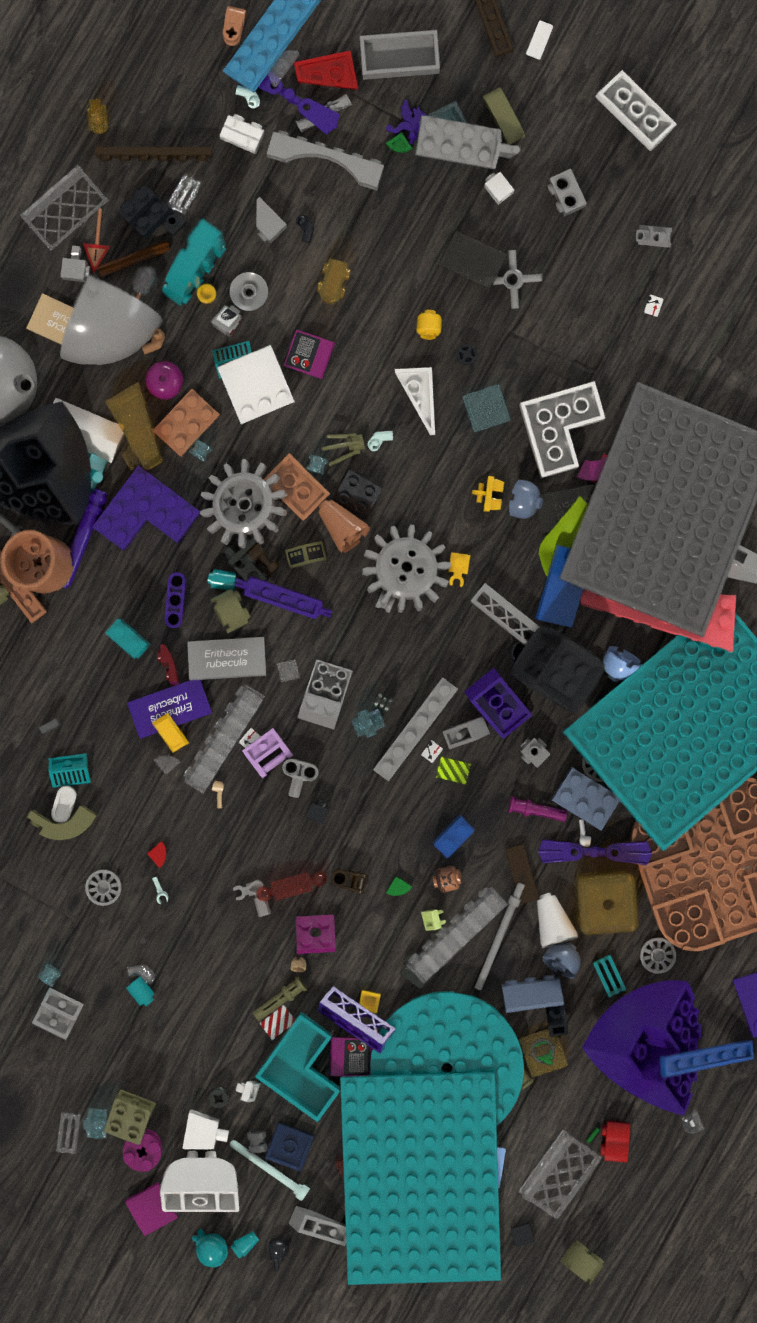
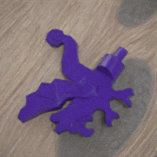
M405 99L400 107L402 111L400 115L403 116V120L406 122L400 123L395 129H393L392 125H387L386 130L392 133H398L403 129L410 131L408 137L410 139L409 144L413 145L419 132L421 116H427V114L420 111L419 107H417V110L413 108L414 118H412V111L409 108L407 99Z

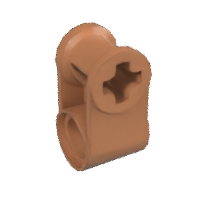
M227 6L223 28L224 41L227 45L235 46L240 42L247 10ZM231 32H234L235 35H233L232 38H229Z

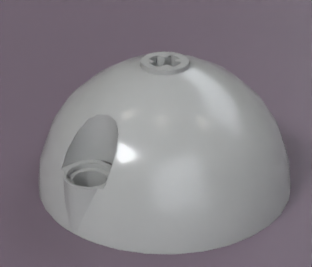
M0 336V427L25 414L30 408L36 395L37 374L28 353L13 340ZM25 381H30L32 385L28 391H24L22 388Z

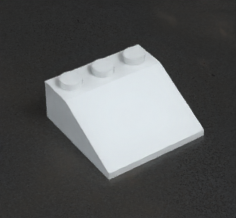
M271 345L217 367L241 424L294 402Z

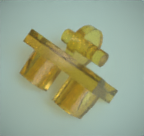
M99 98L89 100L90 108H87L89 131L93 130L97 134H102L108 129L106 105L102 106Z

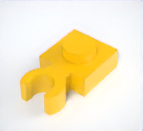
M451 552V567L448 572H454V575L449 580L451 586L454 579H459L460 587L463 586L464 579L462 574H468L470 555Z

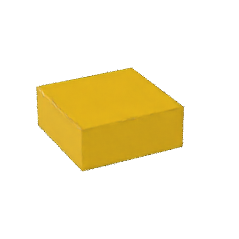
M362 990L359 1004L370 1012L377 1013L381 994Z

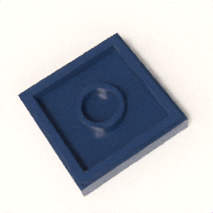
M278 1122L265 1159L301 1172L314 1134Z

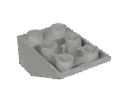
M316 659L298 718L334 729L353 671Z

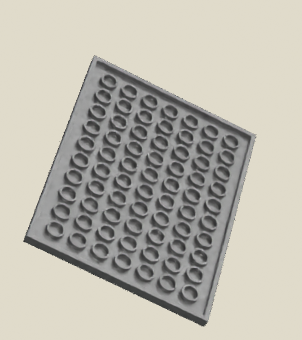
M637 382L559 579L704 637L757 501V431Z

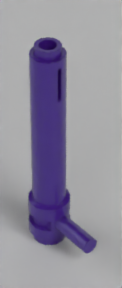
M95 488L90 492L87 508L69 548L73 571L69 581L63 587L66 589L72 585L94 530L93 525L98 520V517L102 515V507L108 500L106 498L107 493Z

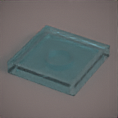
M499 384L462 396L474 433L511 421Z

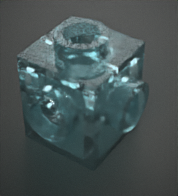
M368 709L357 713L358 717L351 719L358 737L366 735V738L376 735L377 730L386 727L379 709L368 712Z
M88 1108L87 1118H84L83 1130H87V1138L100 1139L107 1137V1133L104 1132L108 1121L107 1109Z

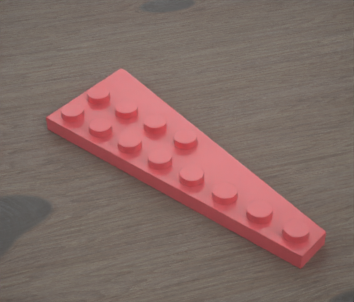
M583 589L580 604L582 606L601 612L605 611L620 618L624 617L636 623L640 622L661 631L681 635L696 642L700 641L710 644L712 647L716 646L728 652H733L736 595L720 594L705 635L700 637Z

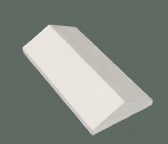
M55 398L53 403H57L62 400ZM63 401L82 432L88 453L90 452L112 463L126 427Z

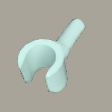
M157 877L152 878L158 893L157 902L161 904L159 897L162 895L168 901V894L162 890Z

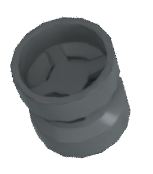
M255 1130L247 1133V1138L250 1141L249 1153L268 1151V1145L265 1143V1130Z

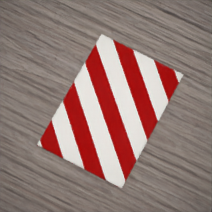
M283 1005L259 1024L273 1040L289 1028L295 1019Z

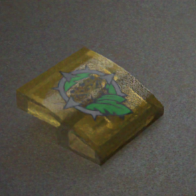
M548 1029L519 1039L532 1078L568 1066L559 1037H549Z

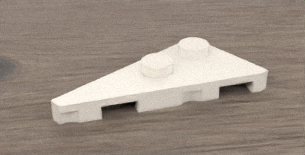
M432 367L395 369V374L429 434L435 435Z

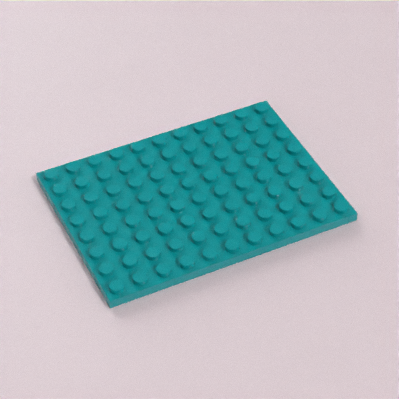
M736 613L733 652L677 635L639 669L563 731L566 737L662 851L666 850L757 772V638Z
M495 1072L341 1076L348 1285L501 1281Z

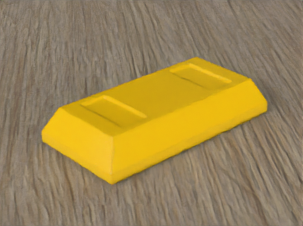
M169 713L152 722L173 753L189 743Z

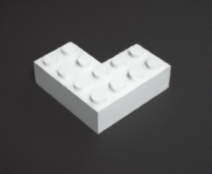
M595 381L520 403L519 406L540 478L579 467L569 430L605 419Z

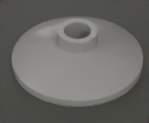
M252 272L242 273L232 281L230 297L238 308L245 311H253L260 308L266 302L268 287L260 275ZM248 289L253 291L251 296L246 295Z

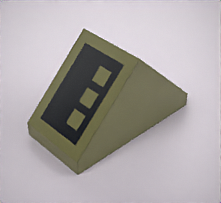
M322 541L285 550L290 569L327 560Z

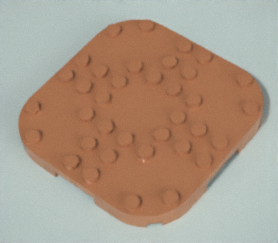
M748 778L664 851L657 846L637 820H635L631 830V842L648 841L652 851L648 865L637 864L657 926L670 943L683 950L702 951L757 932V779Z

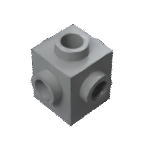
M527 738L520 745L522 747L520 752L523 754L521 758L528 765L532 762L538 768L550 755L545 749L547 745L540 738L537 740L535 738L531 740ZM533 748L537 749L536 754H531Z

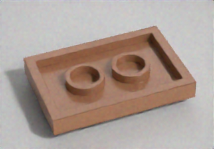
M191 389L153 431L182 457L215 422L220 414Z
M290 453L263 479L266 481L275 473L281 478L271 489L273 492L278 490H285L288 496L281 500L302 521L330 495Z

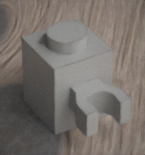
M72 246L71 259L63 258L60 276L63 280L86 282V277L90 276V266H88L86 260H80V246Z

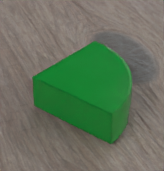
M402 133L386 143L388 148L398 153L412 150V147Z
M395 877L386 893L392 896H400L407 893L412 886Z

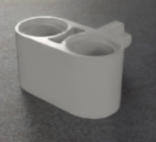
M294 758L287 759L284 762L283 772L292 777L288 795L299 798L303 782L313 781L317 778L319 770L315 764ZM289 762H294L297 766V770L293 773L288 772L286 769V765ZM307 767L314 768L315 776L307 777L305 769Z

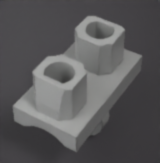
M640 225L639 230L636 231V241H638L639 245L671 247L670 236L672 228Z

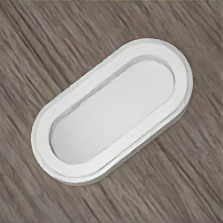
M63 786L57 792L51 812L53 820L57 823H65L71 817L77 797L76 790L71 786Z

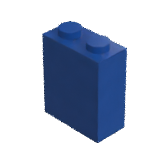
M459 814L433 841V844L449 858L475 830Z

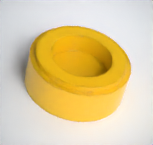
M203 284L197 290V297L202 303H212L216 298V290L210 284Z

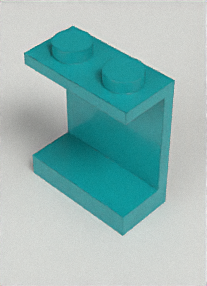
M117 619L105 633L134 659L136 657L139 659L151 645L123 619Z

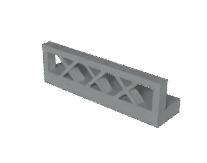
M486 583L470 601L524 645L528 641L524 639L523 631H528L533 635L539 628L536 623ZM482 594L489 600L490 605L480 604L477 601L478 597ZM493 607H498L503 611L505 617L495 616ZM508 619H513L518 623L520 629L510 628Z

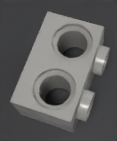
M571 169L549 179L547 187L550 194L555 195L557 199L555 204L559 213L563 212L564 216H567L586 207L587 203ZM563 180L567 183V187L560 189L557 186V182ZM572 198L575 201V205L567 206L565 199Z

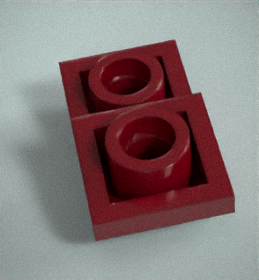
M160 644L161 650L157 652L158 662H161L164 667H169L166 669V679L169 680L171 685H180L175 661L164 644Z

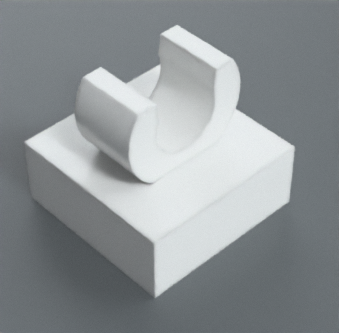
M247 1081L246 1084L238 1083L235 1091L243 1093L241 1100L253 1102L255 1101L260 1083L256 1081Z

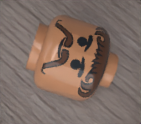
M454 866L438 868L436 876H433V883L435 888L438 887L441 892L457 890L460 884H462V875L460 870Z

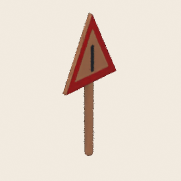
M101 208L98 209L95 244L83 243L93 273L96 272L97 267L111 247L99 245L102 218Z

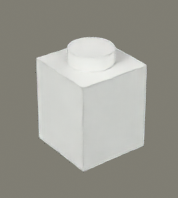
M501 172L498 174L492 173L485 179L484 187L498 205L514 193V189Z

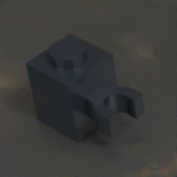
M565 1005L545 1007L549 1037L568 1035Z

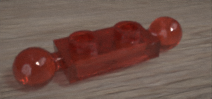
M318 871L309 878L307 872L271 882L272 888L266 886L258 888L256 896L258 900L265 902L273 895L275 901L307 893L313 891L311 885L317 887L324 886L327 882V876L325 873Z

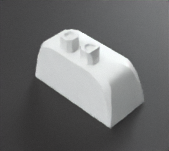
M188 1151L186 1158L176 1160L167 1167L160 1189L162 1211H239L235 1168L231 1163L217 1158L215 1151L205 1152V1158H198V1152Z

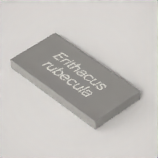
M264 637L188 642L189 680L266 676Z

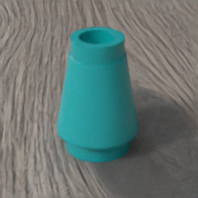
M252 1231L235 1240L234 1244L230 1247L240 1259L249 1253L259 1239Z

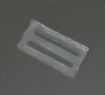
M186 174L183 175L168 202L169 207L183 214L188 210L201 186V181L196 182L192 177L189 179ZM185 183H187V185H186V187H185L183 193L181 194V196H180L178 202H177L176 204H174V202H175L177 196L179 195V193H180L182 187L184 186ZM194 186L184 207H180L190 187Z
M61 1113L56 1152L76 1153L81 1115ZM65 1118H68L65 1148H61ZM75 1119L72 1149H69L72 1121Z

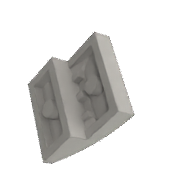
M49 988L32 1024L67 1040L84 1004Z

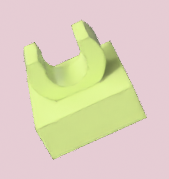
M435 909L421 912L426 931L442 928L441 925L445 924L446 921L440 920L439 914H442L443 910Z

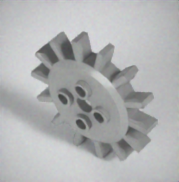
M242 459L241 473L234 474L233 468L226 463L224 464V470L228 477L221 482L216 476L211 475L209 477L211 482L218 486L215 494L201 492V496L204 499L213 501V507L200 511V514L203 517L215 515L217 519L207 530L213 534L221 527H224L226 530L221 538V542L226 545L230 542L233 534H238V545L241 548H246V537L250 534L254 535L255 540L259 544H263L264 539L260 530L267 526L269 530L277 533L279 529L274 523L270 522L273 514L279 516H286L287 511L283 508L275 507V500L287 497V492L285 490L273 492L271 489L281 478L275 473L264 481L262 476L267 466L261 462L254 474L249 473L250 465L246 459ZM252 490V494L247 496V492ZM233 500H236L235 506H231ZM244 500H249V508L242 510L241 503ZM261 505L262 509L260 511H256L257 506ZM245 516V521L241 522L240 518Z
M414 525L409 526L407 537L400 538L397 528L392 526L390 528V535L393 541L386 543L377 534L374 541L382 550L379 554L366 550L364 557L376 561L375 567L362 569V575H376L377 578L376 582L370 584L367 591L371 593L382 588L386 592L381 599L380 605L382 606L389 602L390 597L399 599L397 608L400 613L405 608V600L411 599L414 601L416 610L421 611L423 603L420 596L424 594L435 603L439 597L431 589V586L437 584L441 587H447L449 582L445 578L436 576L437 570H447L451 567L450 562L438 563L435 558L436 555L444 551V544L431 550L426 544L431 540L432 532L428 531L421 541L414 539ZM413 551L415 556L410 557L408 553ZM397 559L398 563L392 564L391 560ZM403 563H409L412 566V570L405 572L401 566ZM417 569H422L423 574H418ZM404 576L406 581H400L399 577Z

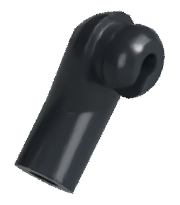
M298 215L296 223L304 231L301 241L311 243L314 225L306 215Z

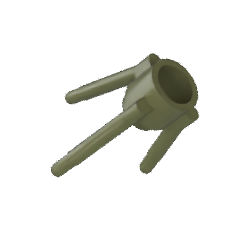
M356 433L327 435V438L350 439H347V442L322 447L323 451L348 446L349 451L353 450L330 462L329 466L337 464L353 455L361 454L360 450L365 449L362 434L356 435Z

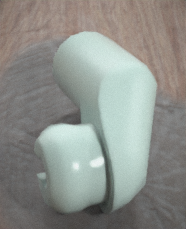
M237 86L236 95L244 96L250 108L254 109L259 106L260 99L256 91L253 93L244 86Z

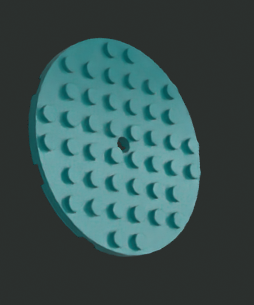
M441 991L416 997L402 1007H399L389 1016L386 1022L396 1029L386 1042L385 1049L381 1054L374 1049L372 1050L370 1062L371 1075L495 1072L496 1126L506 1118L515 1105L521 1091L524 1061L516 1033L497 1009L472 995ZM382 1027L378 1034L384 1037L388 1030ZM444 1063H449L453 1068L450 1072H443L441 1067Z

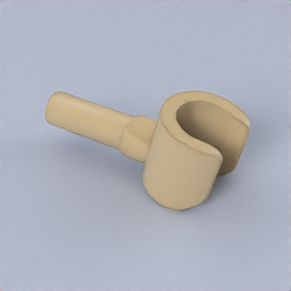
M214 781L212 791L218 792L217 808H222L224 784L220 781Z

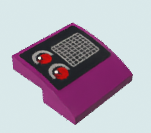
M296 330L284 366L303 372L306 375L323 379L335 343Z
M331 1037L330 1075L371 1076L372 1048L356 1037Z

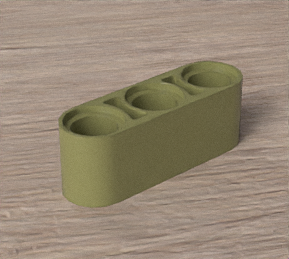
M500 87L482 96L507 145H511L525 137V133Z

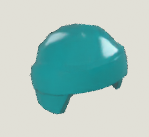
M199 1229L197 1231L198 1235L192 1236V1240L196 1242L198 1260L204 1266H220L228 1255V1246L225 1239L215 1233L205 1235L204 1230Z

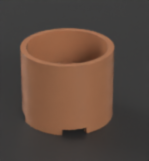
M27 530L15 534L8 540L2 551L1 566L5 577L13 585L42 594L60 590L67 584L73 571L71 551L68 546L60 539L37 531Z

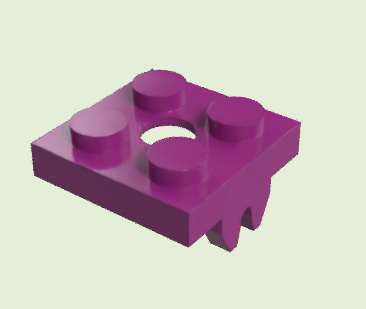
M334 914L296 917L297 954L336 952ZM318 928L321 930V935L312 937L310 931Z

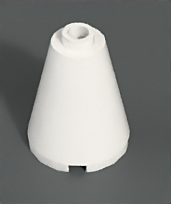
M551 893L541 895L540 900L537 901L542 948H548L556 943H565L577 938V931L555 895L551 896Z

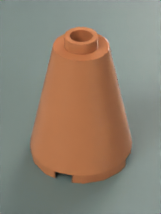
M325 500L319 506L320 510L318 513L341 553L342 551L345 553L353 549L361 542L359 540L362 535L365 537L370 531V527L365 522L333 500Z

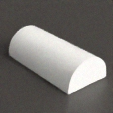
M623 70L595 96L649 151L653 150L677 125Z

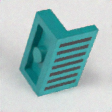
M249 341L212 350L219 379H221V375L217 368L218 366L252 353Z
M87 753L49 758V776L53 788L91 783Z

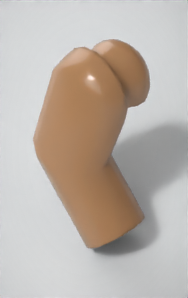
M157 328L151 342L142 346L144 354L156 351L162 347L165 335L161 329Z

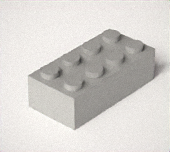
M437 30L360 36L363 80L440 73Z

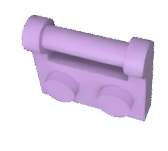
M274 728L242 750L262 778L267 776V772L286 758L290 759L293 756ZM280 747L283 752L261 767L258 762Z

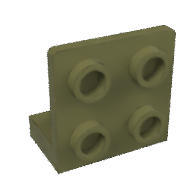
M120 1089L114 1100L104 1132L140 1145L156 1103Z

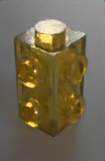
M329 258L328 263H324L322 274H325L323 281L319 282L317 292L320 293V298L323 299L322 302L333 305L334 302L338 303L340 298H344L346 290L343 287L344 280L349 279L351 269H348V263Z

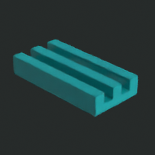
M610 954L593 962L609 998L626 990ZM606 960L609 961L620 984L619 988H617L605 963ZM600 963L614 989L611 992L598 966Z

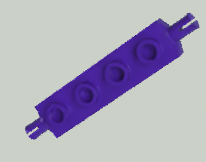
M250 576L247 582L238 578L234 581V586L244 589L245 596L316 619L319 614L328 618L331 617L332 610L323 608L320 599Z

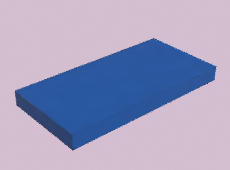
M556 546L535 618L572 627L583 588L559 579L571 550L569 547Z

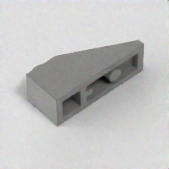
M299 1206L295 1207L289 1224L297 1232L339 1245H346L345 1224Z

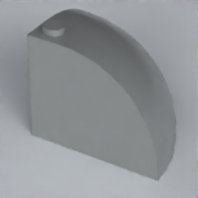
M88 276L64 334L60 352L61 359L83 365H103L120 361L131 356L150 341L155 330L159 329L163 320L157 312L135 297L101 280Z

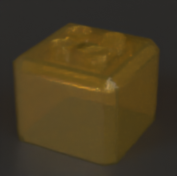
M627 870L579 873L574 878L577 925L585 935L634 932L639 927L635 877ZM606 899H611L614 903L610 910L603 908V902Z

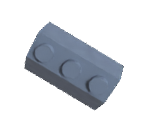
M554 974L545 975L543 979L536 980V977L525 978L524 982L508 980L505 981V984H502L506 1013L564 1005L560 979L555 977Z

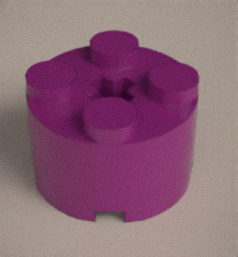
M149 1129L145 1130L140 1145L126 1141L123 1147L124 1162L131 1169L139 1172H147L154 1168L163 1153L160 1137ZM142 1147L146 1148L144 1154L140 1152Z

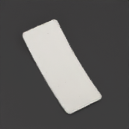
M541 20L538 22L526 52L527 55L539 60L541 59L553 25Z

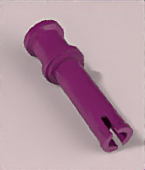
M511 796L509 801L508 813L513 811L522 813L524 816L536 815L562 822L566 821L567 810L535 804L529 799L526 801L515 799V796Z

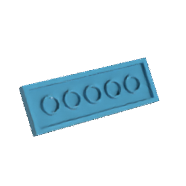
M274 0L223 72L254 93L321 0Z

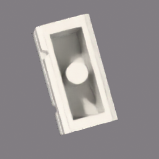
M236 114L233 117L228 115L220 133V139L256 154L265 134L262 126L255 122L248 124L244 122L245 119Z

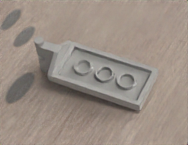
M421 116L415 152L417 156L495 169L499 156L510 159L520 152L519 146L501 144V130Z

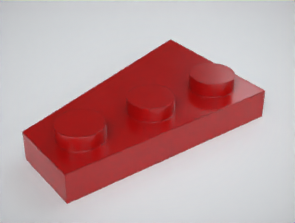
M351 51L294 62L298 83L358 90Z

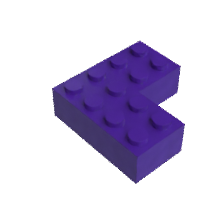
M138 465L93 525V528L124 551H126L147 521L179 543L200 516V511Z

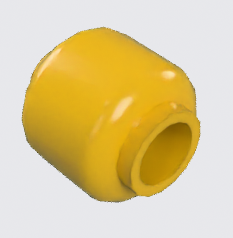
M425 310L424 313L418 315L416 331L421 335V338L432 340L440 335L442 318L436 314V311Z

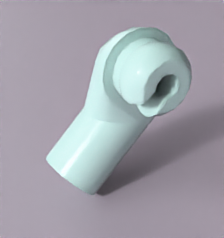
M375 432L368 441L369 449L377 451L383 441L393 440V432Z

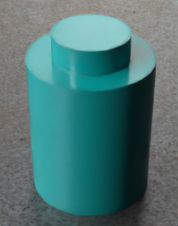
M213 569V573L209 572L208 584H211V588L227 591L232 589L234 591V581L237 573Z
M141 976L126 987L127 991L140 1006L144 1004L146 1007L154 1000L152 996L155 993Z

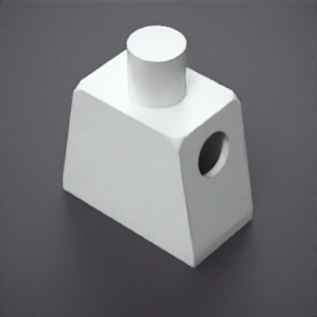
M190 1109L183 1149H214L216 1140L227 1142L229 1131L218 1129L219 1119Z

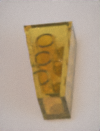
M139 382L105 401L145 470L147 471L163 462L144 392Z

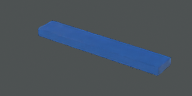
M744 1040L660 1057L662 1077L753 1060V1041Z

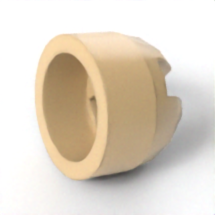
M295 957L291 962V970L294 972L306 971L305 959Z

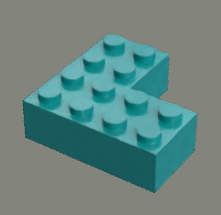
M300 1012L260 1067L255 1077L318 1122L339 1094L341 1087L311 1066L331 1039L332 1033Z

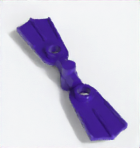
M269 71L258 88L273 95L279 93L289 103L298 106L299 112L325 134L337 128L340 117L339 113L309 98L302 100L295 95L293 89L284 88L282 81L271 71ZM277 84L278 87L276 89H272L271 85ZM309 105L310 109L306 111L304 106Z
M543 839L538 850L542 863L576 861L581 859L582 856H591L593 858L606 857L607 854V857L612 861L648 865L652 855L648 841L611 844L606 850V848H600L599 846L583 848L578 843ZM577 849L578 855H573L571 850ZM613 849L618 851L617 856L612 855L611 851Z

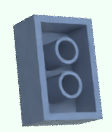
M570 767L551 798L555 803L601 831L620 801L613 792Z

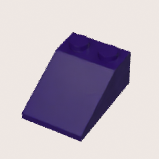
M494 668L464 691L469 700L502 739L532 716V713Z
M757 972L733 980L750 1035L753 1038L757 1037Z

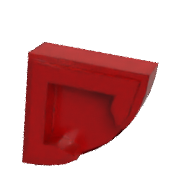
M163 841L148 853V856L159 868L166 860V847Z

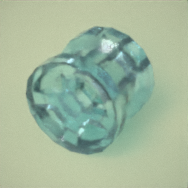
M196 439L195 446L189 450V453L205 462L206 455L211 453L213 449Z
M310 454V463L306 466V470L324 475V466L328 463V460Z
M46 963L44 971L38 974V978L53 987L56 978H59L62 973L54 966Z

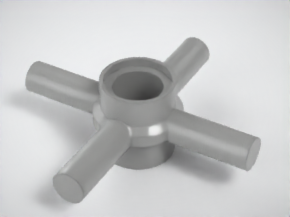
M509 250V270L502 277L485 278V285L504 284L510 289L511 309H518V289L522 287L523 283L543 281L542 274L523 275L522 272L517 270L516 250ZM515 274L518 280L516 284L512 285L510 277Z

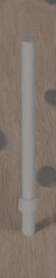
M518 882L513 896L510 895L508 908L474 987L478 990L483 988L515 908L520 904V896L525 887L520 882Z

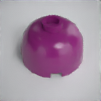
M161 361L156 362L149 368L146 373L145 383L147 389L154 397L167 400L174 398L182 390L184 379L178 366L172 362Z

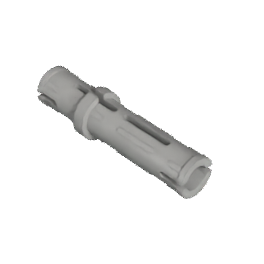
M347 94L333 102H327L325 107L338 113L352 104ZM305 117L296 121L301 133L314 126Z

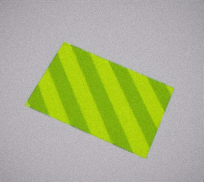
M441 757L436 777L466 784L471 764Z

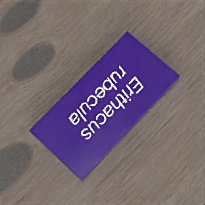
M190 680L127 703L140 739L158 733L152 722L166 713H169L177 726L212 713L201 680Z

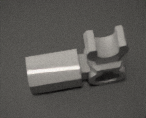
M254 880L251 883H247L245 887L237 885L233 888V890L239 889L242 891V895L236 897V900H242L245 895H255L253 899L258 917L271 914L267 897L263 895L264 884L262 881Z

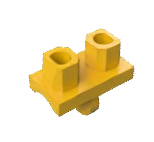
M488 476L486 491H483L484 484L482 483L478 484V490H472V494L477 495L476 502L482 503V498L485 496L484 512L501 510L502 499L492 498V491L503 492L504 482Z

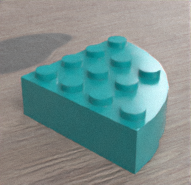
M203 219L189 237V246L186 251L182 249L165 279L168 284H164L162 288V293L179 306H182L183 303L186 305L192 298L191 292L194 288L198 289L204 281L202 277L206 272L209 274L212 271L216 258H221L226 251V243L222 233Z

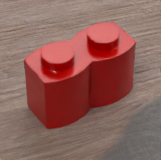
M606 1120V1125H602V1136H605L604 1144L600 1146V1155L603 1156L604 1161L627 1162L630 1123Z

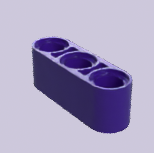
M178 572L171 574L168 579L165 623L171 628L180 627L184 619L187 579ZM175 576H180L183 580L179 587L173 585L172 581ZM174 595H178L181 598V602L177 606L171 603V598ZM172 614H176L179 617V622L176 625H172L169 622V617Z

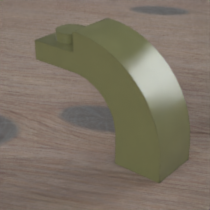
M80 805L74 816L65 823L53 822L35 810H32L27 818L31 819L30 823L35 827H43L39 833L43 837L53 840H67L86 831L93 824L98 814L84 805Z

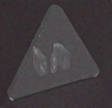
M284 51L269 71L268 76L274 87L278 86L298 58V51Z

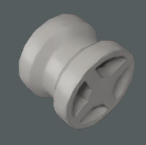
M382 590L375 607L384 608L386 612L390 613L396 598L390 597L389 602L385 606L380 605L382 597L386 594Z

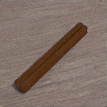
M163 241L98 266L97 269L99 275L103 277L166 253L171 248L168 241Z

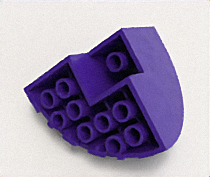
M679 980L656 982L640 987L623 996L599 1018L582 1047L598 1069L617 1085L647 1103L683 1116L693 1095L690 1093L693 1081H697V1071L662 1077L660 1057L698 1050V1039L701 1038V1024L697 1023L699 1010L694 1007L693 1000L695 997L688 982Z

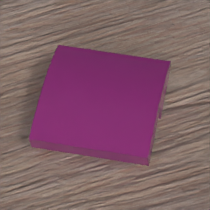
M159 1182L125 1200L129 1211L144 1236L178 1218L177 1212L162 1211L161 1185Z

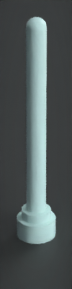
M232 1140L230 1142V1146L293 1190L297 1199L300 1201L304 1199L310 1190L309 1187L305 1184H296L254 1153H249V1150L237 1141Z

